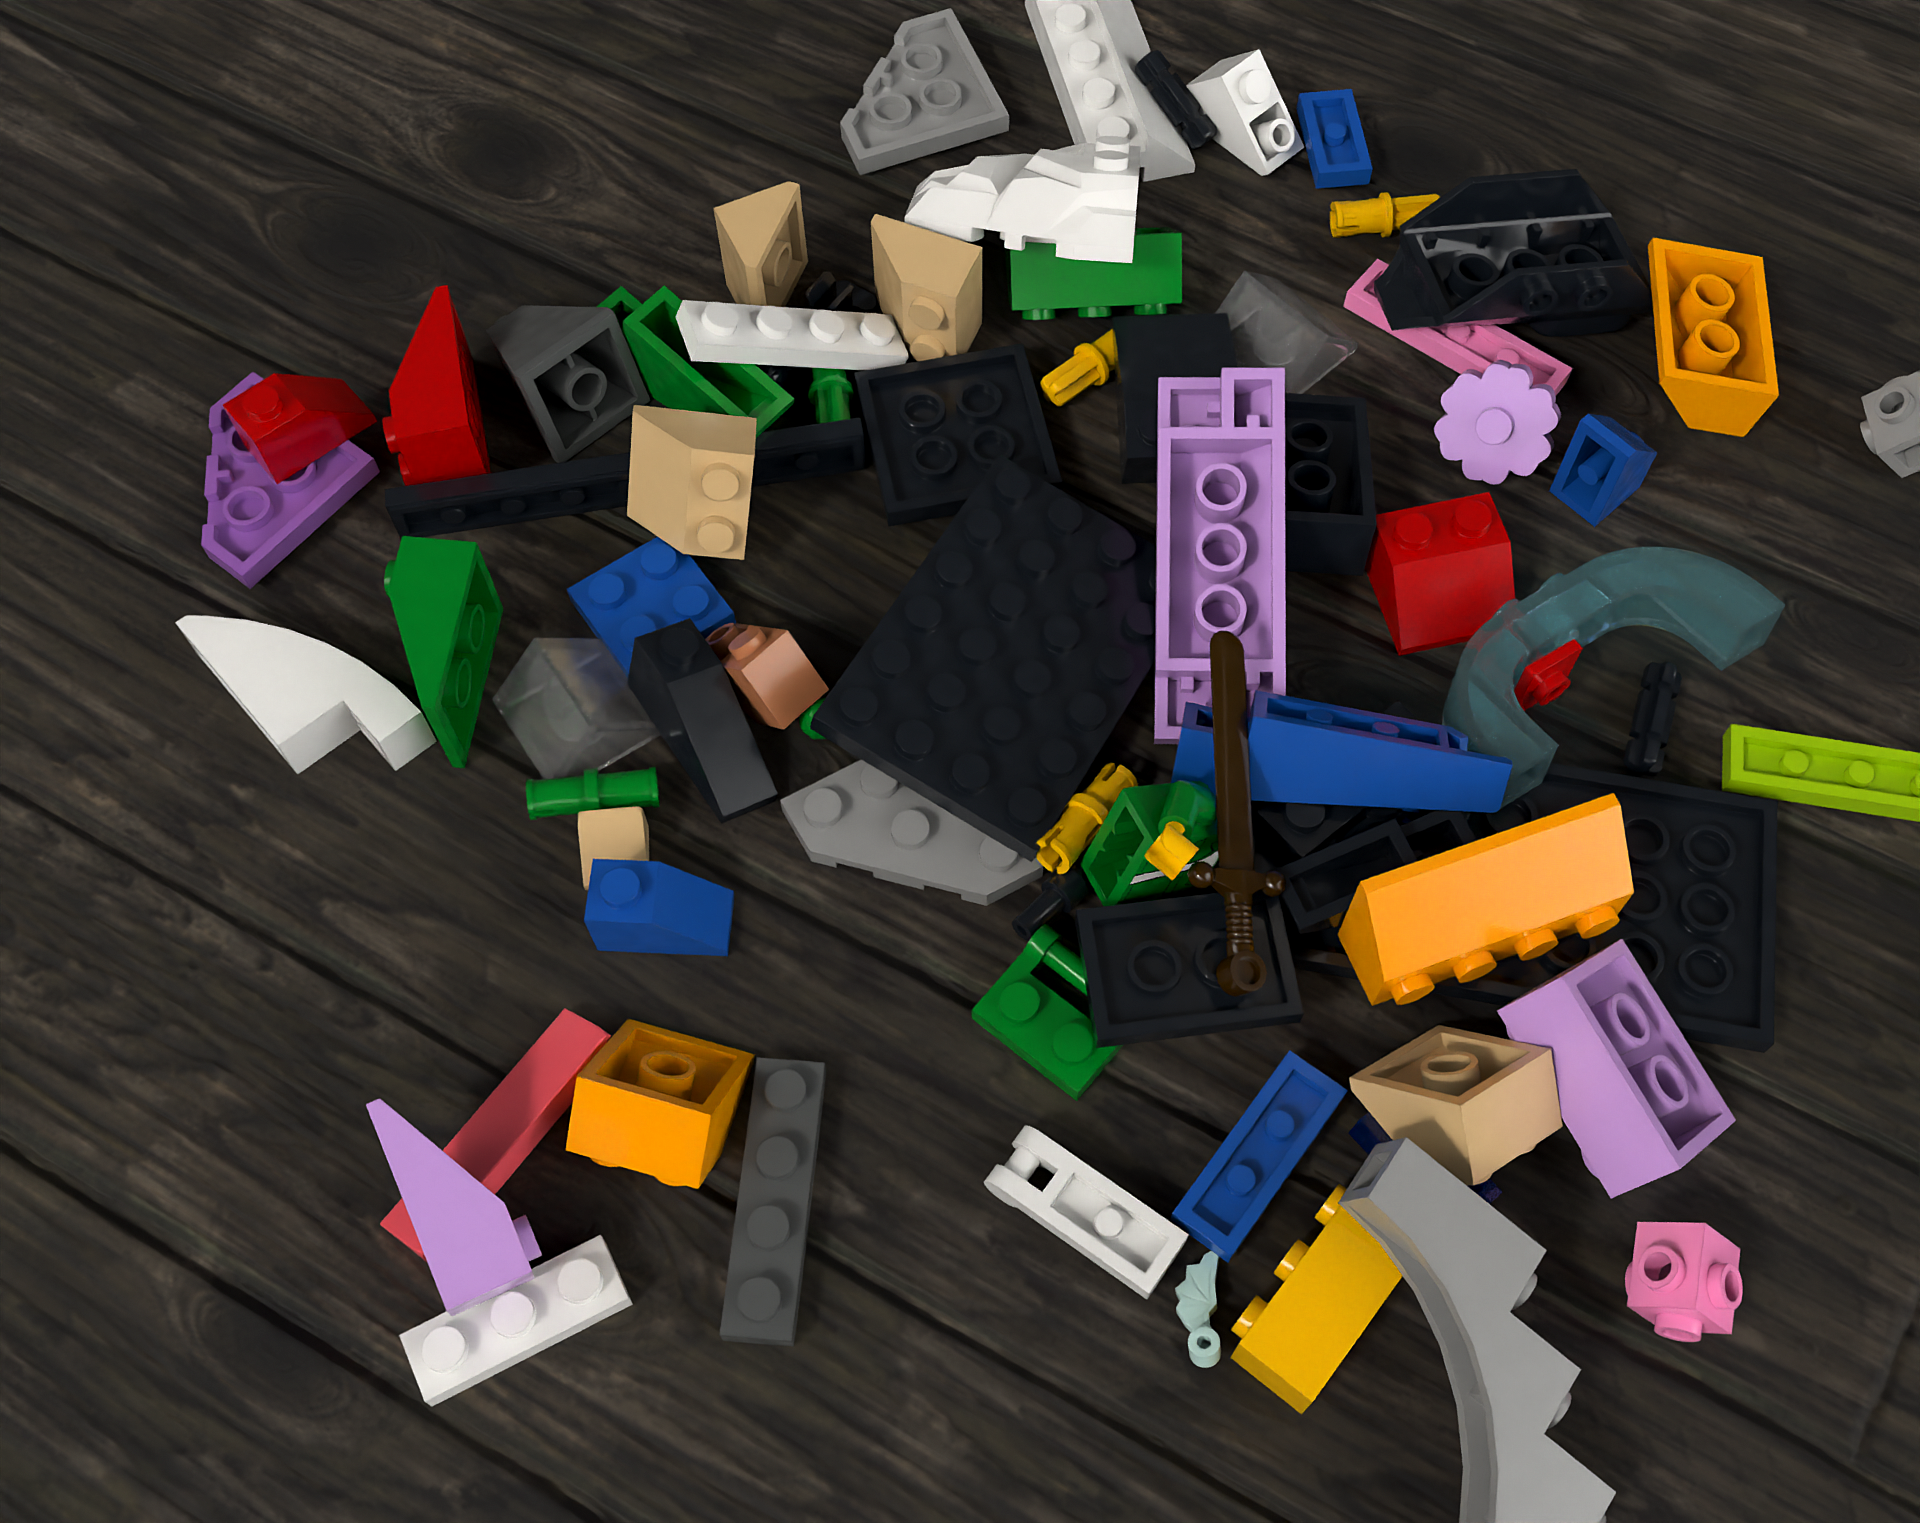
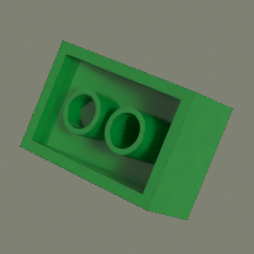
M402 536L396 560H390L386 566L384 575L385 592L390 597L421 707L452 767L465 768L504 608L477 542Z

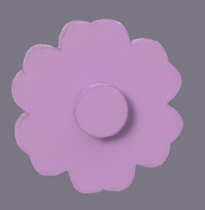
M1496 360L1487 367L1483 374L1474 369L1464 371L1441 396V405L1446 414L1434 426L1435 435L1440 441L1441 454L1448 460H1462L1463 473L1470 480L1483 479V481L1495 485L1503 482L1510 471L1520 476L1530 475L1538 464L1549 456L1554 448V441L1549 432L1559 423L1561 412L1555 403L1556 397L1553 388L1547 384L1533 385L1532 371L1525 364L1512 365L1504 360Z

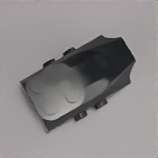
M1577 169L1469 177L1400 225L1399 248L1384 273L1374 281V292L1392 331L1441 326L1528 323L1530 327L1543 336L1562 337L1621 330L1629 323L1633 314L1647 313L1653 309L1652 290L1609 209Z

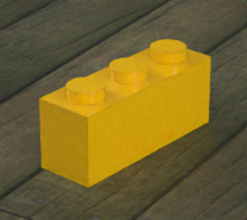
M1338 1184L1315 1216V1219L1325 1227L1313 1244L1309 1247L1298 1239L1273 1274L1284 1281V1283L1271 1301L1267 1303L1256 1295L1231 1329L1242 1340L1230 1358L1300 1414H1303L1312 1404L1402 1278V1274L1380 1243L1338 1204L1347 1190L1341 1184Z

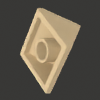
M790 181L714 208L726 285L736 304L785 307L808 263L800 186L798 183Z

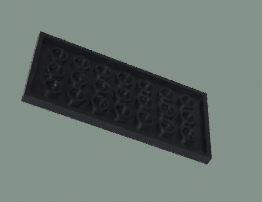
M1467 749V751L1506 757L1512 760L1513 764L1503 801L1497 812L1461 811L1477 840L1614 793L1621 805L1634 893L1617 915L1620 919L1619 922L1604 933L1586 939L1581 938L1579 932L1557 939L1558 944L1541 956L1522 961L1518 954L1496 961L1497 966L1492 971L1475 980L1460 983L1457 977L1454 976L1435 983V988L1430 993L1505 1006L1529 990L1623 939L1685 1039L1765 1053L1774 1045L1778 801ZM1251 801L1255 871L1265 873L1268 870H1275L1292 863L1254 822L1257 811L1269 802ZM1375 807L1325 848L1393 819H1396L1399 826L1406 824L1402 822L1405 818L1413 821L1437 810L1419 809V813L1403 811V808ZM1279 895L1294 968L1359 980L1338 937L1341 926L1299 934L1281 895Z

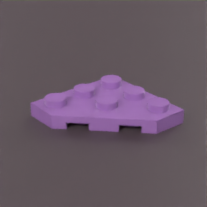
M254 372L250 373L210 408L209 429L213 434L211 455L207 456L204 493L208 500L207 524L202 525L201 545L208 557L249 589L257 584L380 472L373 457L347 440L277 485L246 449L223 407V404L264 380Z

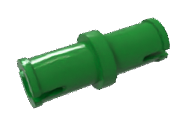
M656 767L599 774L598 768L584 769V775L539 780L526 779V799L530 820L573 815L589 810L624 807H660Z

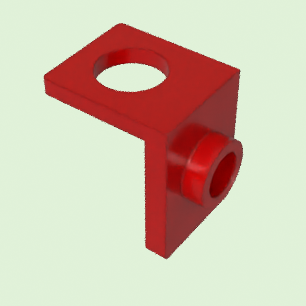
M1515 631L1471 656L1468 665L1508 713L1515 717L1537 703L1543 706L1552 702L1569 687L1571 681L1568 676L1583 648L1575 639H1572L1540 658L1520 633ZM1510 655L1519 658L1525 663L1526 667L1518 683L1504 681L1496 674L1493 663L1497 658Z

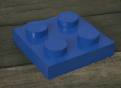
M659 537L652 539L567 588L571 603L627 679L636 637L690 618L704 639H706L719 627L728 623H736L732 609L691 556L681 553Z

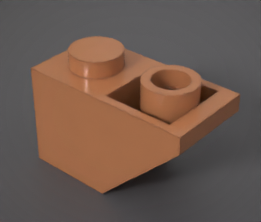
M728 623L713 631L705 639L723 664L741 709L758 724L785 729L829 690L788 630Z

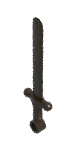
M1218 631L1210 640V668L1219 868H1212L1209 863L1204 861L1195 862L1188 869L1187 876L1189 882L1194 887L1207 888L1211 885L1224 897L1225 917L1227 919L1225 922L1227 926V957L1221 960L1217 966L1216 976L1222 990L1228 995L1237 997L1257 991L1265 983L1267 975L1265 963L1254 952L1253 926H1251L1253 924L1251 919L1253 917L1251 913L1253 905L1252 894L1262 890L1265 895L1270 897L1279 896L1286 889V879L1277 870H1268L1265 873L1256 872L1254 868L1243 644L1235 634L1229 631Z

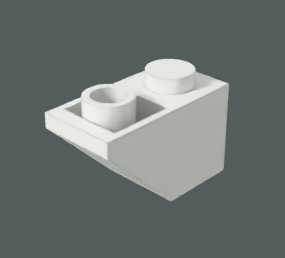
M1259 49L1222 59L1186 85L1201 106V109L1198 111L1200 115L1204 116L1207 114L1217 128V133L1212 139L1261 176L1268 175L1304 148Z

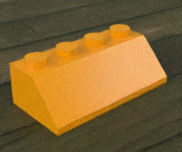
M1612 793L1360 881L1338 932V937L1371 1005L1374 1006L1393 998L1397 1005L1408 1004L1429 994L1435 988L1434 984L1456 976L1460 983L1469 982L1492 971L1497 966L1496 961L1518 954L1522 961L1530 960L1553 949L1558 944L1557 939L1579 932L1583 939L1591 938L1614 927L1620 920L1617 915L1634 893L1621 805L1615 794Z

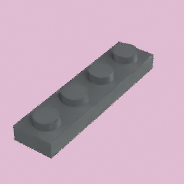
M757 1057L719 1334L723 1341L794 1347L827 1072L824 1062Z

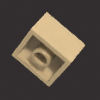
M875 214L871 220L876 299L883 314L892 315L909 357L917 361L967 353L982 325V247Z
M634 405L627 516L683 554L744 560L757 418Z
M1438 1025L1349 1077L1351 1091L1392 1140L1407 1137L1465 1185L1474 1186L1487 1181L1492 1173L1519 1155L1532 1151L1537 1143L1563 1127L1552 1052L1550 1048Z

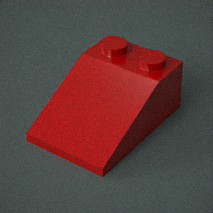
M448 285L435 287L389 389L392 416L383 417L382 419L384 434L390 452H401L398 453V461L405 486L492 473L474 358Z

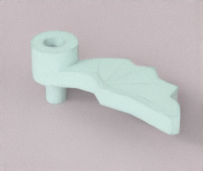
M1212 1251L1204 1254L1199 1264L1187 1265L1185 1281L1175 1288L1176 1295L1180 1301L1176 1307V1312L1185 1327L1191 1332L1188 1338L1189 1356L1195 1365L1202 1368L1214 1366L1221 1357L1220 1338L1211 1328L1209 1319L1217 1309L1215 1283L1220 1258Z

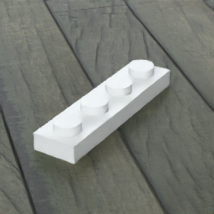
M682 300L676 315V320L691 361L872 370L905 364L909 358L893 317L888 314Z

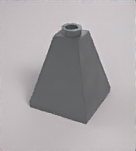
M522 305L510 314L500 317L494 325L486 329L506 373L557 463L566 462L633 414L634 405L644 406L651 401L616 315L608 307Z

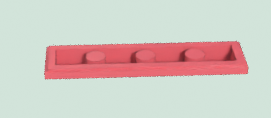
M565 1008L443 1149V1152L493 1194H496L572 1104L577 1075L609 1041L611 1035L601 1027ZM401 1198L380 1225L427 1262L403 1198Z

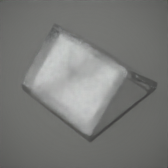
M1245 270L1216 312L1228 313L1238 368H1285V393H1304L1355 352L1359 343L1278 279Z
M534 638L492 699L543 779L584 775V769L598 768V771L661 735L628 687L627 676L601 639Z

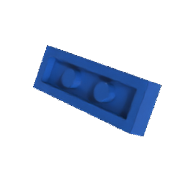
M1289 1050L1172 1212L1170 1221L1229 1263L1344 1099L1348 1090Z

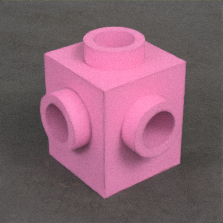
M1637 1222L1633 1261L1628 1265L1625 1274V1287L1628 1295L1627 1307L1654 1324L1655 1333L1668 1339L1682 1342H1698L1701 1340L1702 1333L1732 1335L1734 1309L1740 1305L1743 1294L1742 1279L1738 1270L1740 1248L1706 1223Z

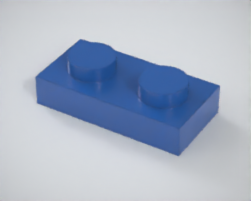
M1352 89L1299 93L1296 110L1315 188L1369 184L1373 168Z

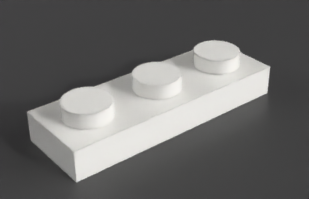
M599 1235L532 1268L535 1279L454 1316H451L446 1311L400 1334V1339L424 1401L430 1406H434L633 1305L603 1237Z

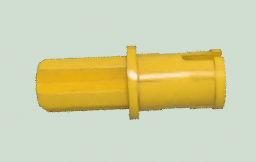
M1388 192L1380 193L1378 198L1368 200L1334 201L1330 206L1332 210L1330 211L1333 238H1339L1355 234L1381 233L1382 237H1390L1392 230L1400 229V225L1438 200L1440 196L1429 194L1391 198Z
M1111 329L1091 344L1082 343L1075 347L1073 357L1042 378L1040 385L1044 391L1043 396L1048 402H1052L1056 406H1063L1092 384L1100 386L1108 380L1109 372L1115 369L1113 330Z

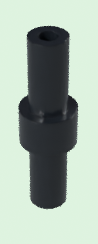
M1087 850L1073 863L1066 873L1058 874L1056 870L1045 880L1041 886L1042 893L1012 921L1013 929L1021 938L1029 941L1041 926L1048 924L1061 911L1065 913L1070 912L1087 896V886L1090 884V881L1080 865Z

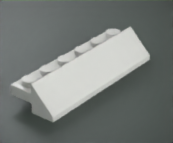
M1025 0L1029 19L1074 144H1096V138L1102 136H1118L1129 139L1130 146H1141L1139 173L1143 182L1194 172L1195 162L1187 142L1181 135L1182 129L1180 125L1174 126L1150 93L1153 87L1150 83L1145 86L1135 73L1136 64L1151 50L1131 0Z

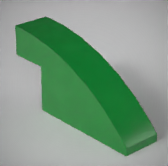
M665 285L643 304L620 286L597 306L608 307L614 311L648 395L670 409L757 418V438L794 403V398L755 364L691 361L676 320L682 300Z

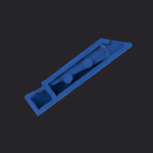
M1255 690L1250 717H1247L1251 801L1494 813L1501 807L1513 766L1512 760L1506 757L1467 751L1469 736L1450 726ZM1186 702L1171 783L1179 780L1201 781L1208 785L1216 796L1212 707Z

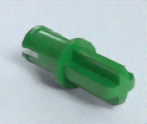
M812 367L813 382L808 389V398L810 403L815 406L816 424L850 419L849 403L853 400L854 389L847 380L846 369Z

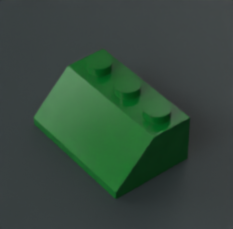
M1169 227L1135 228L1132 263L1074 260L1056 257L1055 243L1025 242V249L1022 251L1005 248L1009 306L1012 311L1022 310V319L1056 318L1055 309L1078 308V317H1106L1112 315L1111 306L1134 305V314L1158 315L1167 313V304L1182 303V233Z

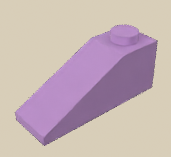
M379 1098L367 1103L366 1107L446 1311L451 1316H454L535 1279L529 1261L542 1256L526 1215L511 1220L506 1205L501 1199Z

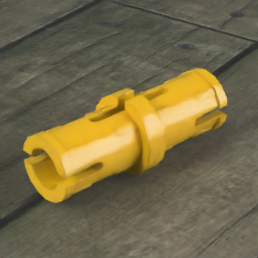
M1115 763L1106 764L1086 790L1082 793H1076L1071 797L1060 819L1052 829L1036 842L1041 846L1036 858L1047 870L1053 872L1057 868L1058 874L1066 873L1084 849L1092 843L1122 789L1138 786L1135 776L1125 766L1119 765L1115 771Z

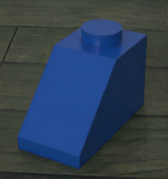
M1588 413L1578 424L1549 492L1595 527L1640 488L1657 452L1645 444L1637 434L1628 431L1611 417Z
M593 859L584 922L598 951L728 956L735 895L733 890L659 861Z

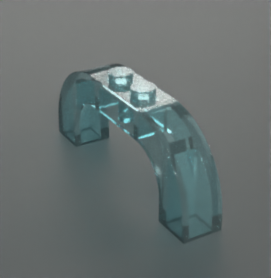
M1635 547L1601 555L1566 575L1557 573L1551 576L1537 592L1521 601L1512 599L1506 602L1490 620L1474 633L1462 652L1444 703L1442 724L1469 736L1467 751L1506 757L1512 760L1513 766L1500 807L1501 809L1542 783L1559 746L1525 713L1516 698L1514 688L1526 666L1572 639H1575L1584 647L1616 628L1643 625L1660 628L1683 638L1722 671L1765 643L1785 604L1742 571L1722 561L1696 552L1668 547Z

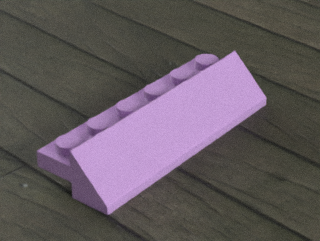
M1222 368L1220 377H1158L1154 744H1178L1186 702L1212 707L1210 640L1218 631H1229L1235 634L1243 644L1247 717H1250L1255 690L1286 696L1285 368Z

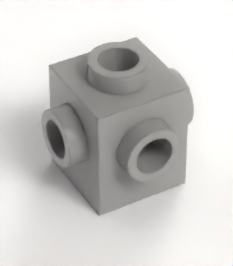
M1919 370L1908 376L1894 378L1884 384L1882 388L1861 397L1867 420L1860 423L1863 438L1869 449L1874 454H1877L1901 478L1920 471Z

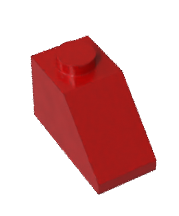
M273 373L223 404L246 449L277 485L377 422L371 410L343 379Z

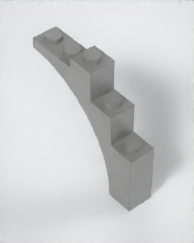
M1407 1137L1375 1145L1338 1204L1380 1243L1414 1291L1440 1345L1457 1405L1463 1463L1459 1523H1606L1605 1512L1616 1491L1544 1434L1547 1429L1556 1425L1567 1412L1571 1403L1569 1390L1581 1369L1510 1312L1521 1306L1533 1292L1537 1283V1275L1534 1271L1547 1250Z

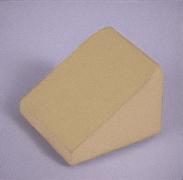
M641 807L589 810L578 813V834L585 890L589 888L593 859L649 861V826Z

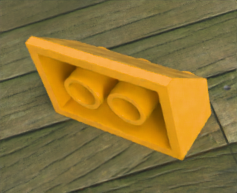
M1652 238L1648 244L1659 383L1688 428L1744 437L1779 396L1763 257Z

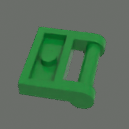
M1044 924L1031 937L1024 951L972 1009V1019L1077 1101L1123 1045L1096 1048L1092 1021L1035 977L1046 964L1087 996L1081 958L1061 943L1063 936L1048 924Z

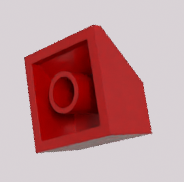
M1490 492L1376 515L1377 526L1365 569L1399 656L1515 632L1517 614L1511 542Z

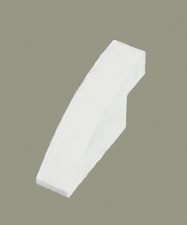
M186 615L175 622L198 656L297 774L304 771L360 730L395 771L437 742L422 712L395 685L362 661L328 643L290 629L244 619Z

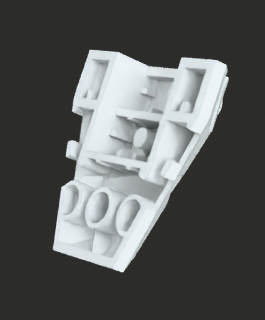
M1102 136L1096 138V144L1080 143L1057 150L1041 148L1035 155L977 156L969 165L934 171L921 182L915 190L906 212L904 223L965 242H974L984 237V229L1000 232V239L1005 240L1004 248L1022 251L1025 249V242L1055 243L1056 257L1074 260L1132 263L1141 146H1130V140L1127 138Z

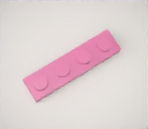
M1379 259L1347 291L1343 307L1460 374L1468 369H1474L1483 374L1487 367L1496 360H1504L1512 365L1525 364L1532 371L1533 385L1547 384L1553 388L1556 396L1567 383L1573 369L1495 324L1426 327L1392 331L1374 292V281L1389 266Z

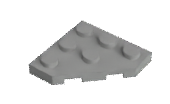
M951 8L902 22L894 35V46L886 58L881 57L863 85L864 94L854 109L849 108L840 122L842 140L859 175L1009 131V114Z
M862 759L780 800L785 817L812 862L837 867L838 863L873 872V877L922 890H924L926 885L961 894L962 900L985 906L1043 876V866L1036 857L1030 862L1017 852L1007 848Z

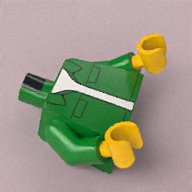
M1179 780L1175 783L1123 788L1080 862L1103 906L1161 900L1196 888L1189 882L1187 876L1191 865L1195 862L1204 861L1213 868L1219 860L1216 796L1208 785L1201 781Z

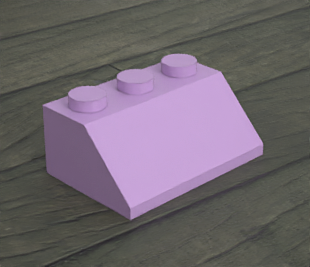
M1623 939L1607 946L1497 1010L1506 1025L1510 1040L1551 1049L1561 1117L1579 1145L1586 1167L1595 1177L1599 1178L1610 1198L1681 1169L1736 1121Z

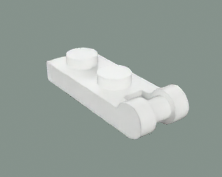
M1025 1125L1012 1142L1016 1150L1004 1166L997 1164L984 1181L985 1186L1000 1200L1020 1209L1142 1297L1148 1299L1187 1241L1189 1234L1040 1131ZM1037 1167L1045 1168L1054 1174L1043 1192L1027 1182Z

